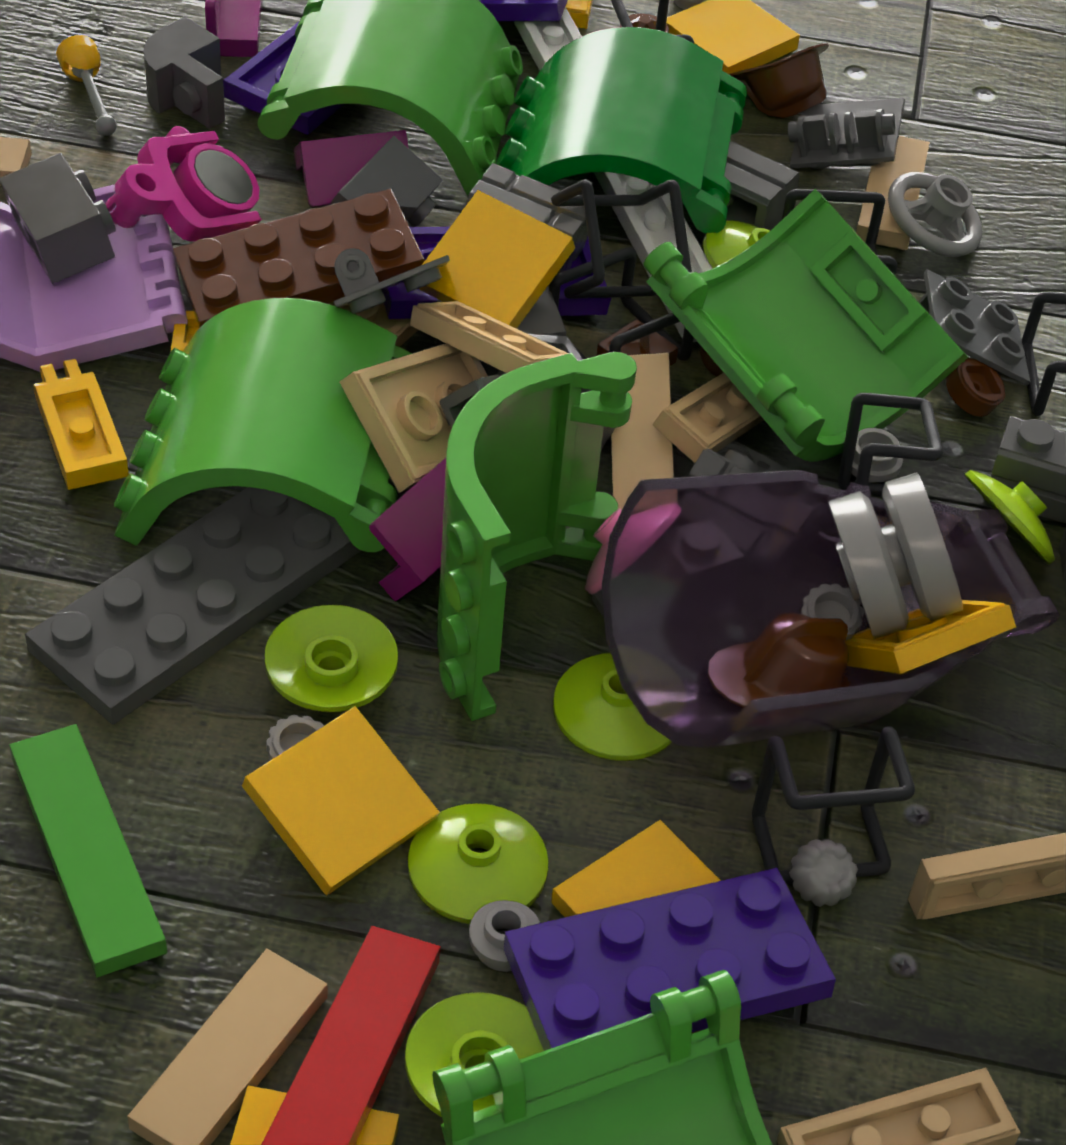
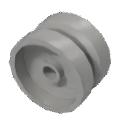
M917 472L885 482L882 497L890 525L881 528L870 499L862 492L858 491L828 501L841 540L835 543L853 599L854 601L861 600L874 639L906 629L909 615L900 588L905 585H911L921 613L931 621L963 611V603L952 564L927 492Z

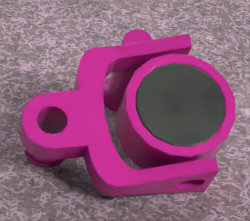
M175 126L165 137H152L146 142L138 153V164L130 165L115 183V194L107 200L105 205L108 211L113 210L110 213L113 222L123 228L134 227L142 214H162L168 225L179 237L186 241H197L258 224L262 220L257 211H249L259 200L260 189L255 175L243 160L233 152L215 145L219 140L215 130L191 134L186 128ZM173 162L180 163L175 171L172 172L170 166Z

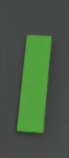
M77 724L9 744L12 761L96 978L167 954L165 936Z

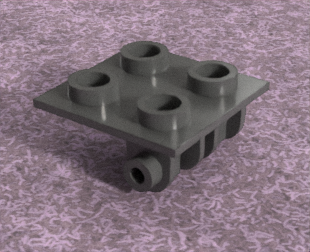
M891 98L818 104L803 111L799 115L798 121H789L788 124L789 141L795 142L790 168L809 167L811 169H824L829 166L848 164L871 166L882 162L894 161L905 99Z
M346 249L337 256L334 265L335 273L345 297L335 300L334 303L339 308L349 305L351 312L357 314L386 302L383 294L385 289L400 283H404L407 293L442 278L439 267L446 265L450 261L449 256H443L379 283L369 257L359 249Z
M926 269L924 271L926 294L919 301L925 310L966 355L1027 386L1030 383V377L1018 318L1014 311L1000 301L994 300L989 302L972 293L963 282L954 277L944 278Z

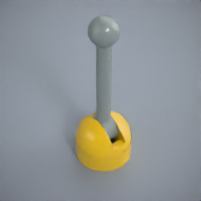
M85 35L68 37L60 43L56 51L60 67L71 80L84 83L98 118L95 123L96 130L103 136H110L116 131L117 124L112 116L107 115L93 80L98 74L101 65L100 53L95 42L90 37Z

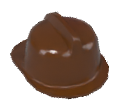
M821 43L777 62L730 73L729 75L738 79L746 86L747 94L758 110L773 117L786 118L795 116L822 103L826 99L827 91L819 55L828 49L829 44Z
M797 613L780 614L769 623L755 641L732 645L717 651L708 662V678L714 689L729 702L749 711L769 715L787 714L820 706L843 704L852 694L850 682L845 676L849 661L848 647L845 643L848 625L840 618H811Z

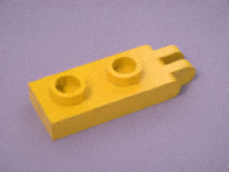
M76 359L63 361L66 377L59 379L52 363L40 366L42 382L33 384L34 393L68 490L127 477L129 475L127 457L94 372L82 374Z

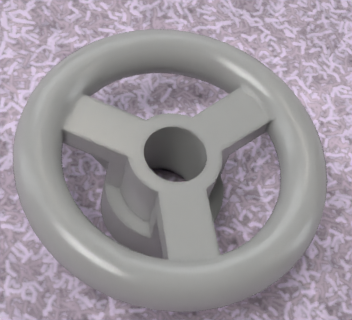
M909 172L902 174L893 181L888 192L890 211L900 228L916 243L936 254L949 257L967 255L973 252L980 244L982 239V223L978 212L972 205V193L961 180L947 174L937 177L924 172ZM922 188L927 190L923 198L914 201L904 200V194L908 189ZM961 217L966 226V235L963 233ZM916 220H923L928 225L939 229L947 239L940 238L927 231Z

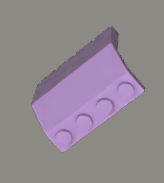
M115 184L94 189L93 191L96 196V201L94 202L103 200L106 203L115 194ZM0 202V358L40 372V366L52 363L54 369L57 370L64 368L63 361L76 359L77 363L81 364L168 342L167 334L173 332L174 324L187 325L188 321L182 292L180 291L181 286L173 254L169 226L163 215L142 214L138 223L132 228H123L114 223L116 232L108 234L115 254L114 258L52 284L17 226L9 205Z

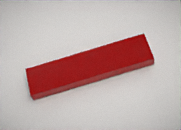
M371 926L261 1145L356 1144L437 969L441 946Z

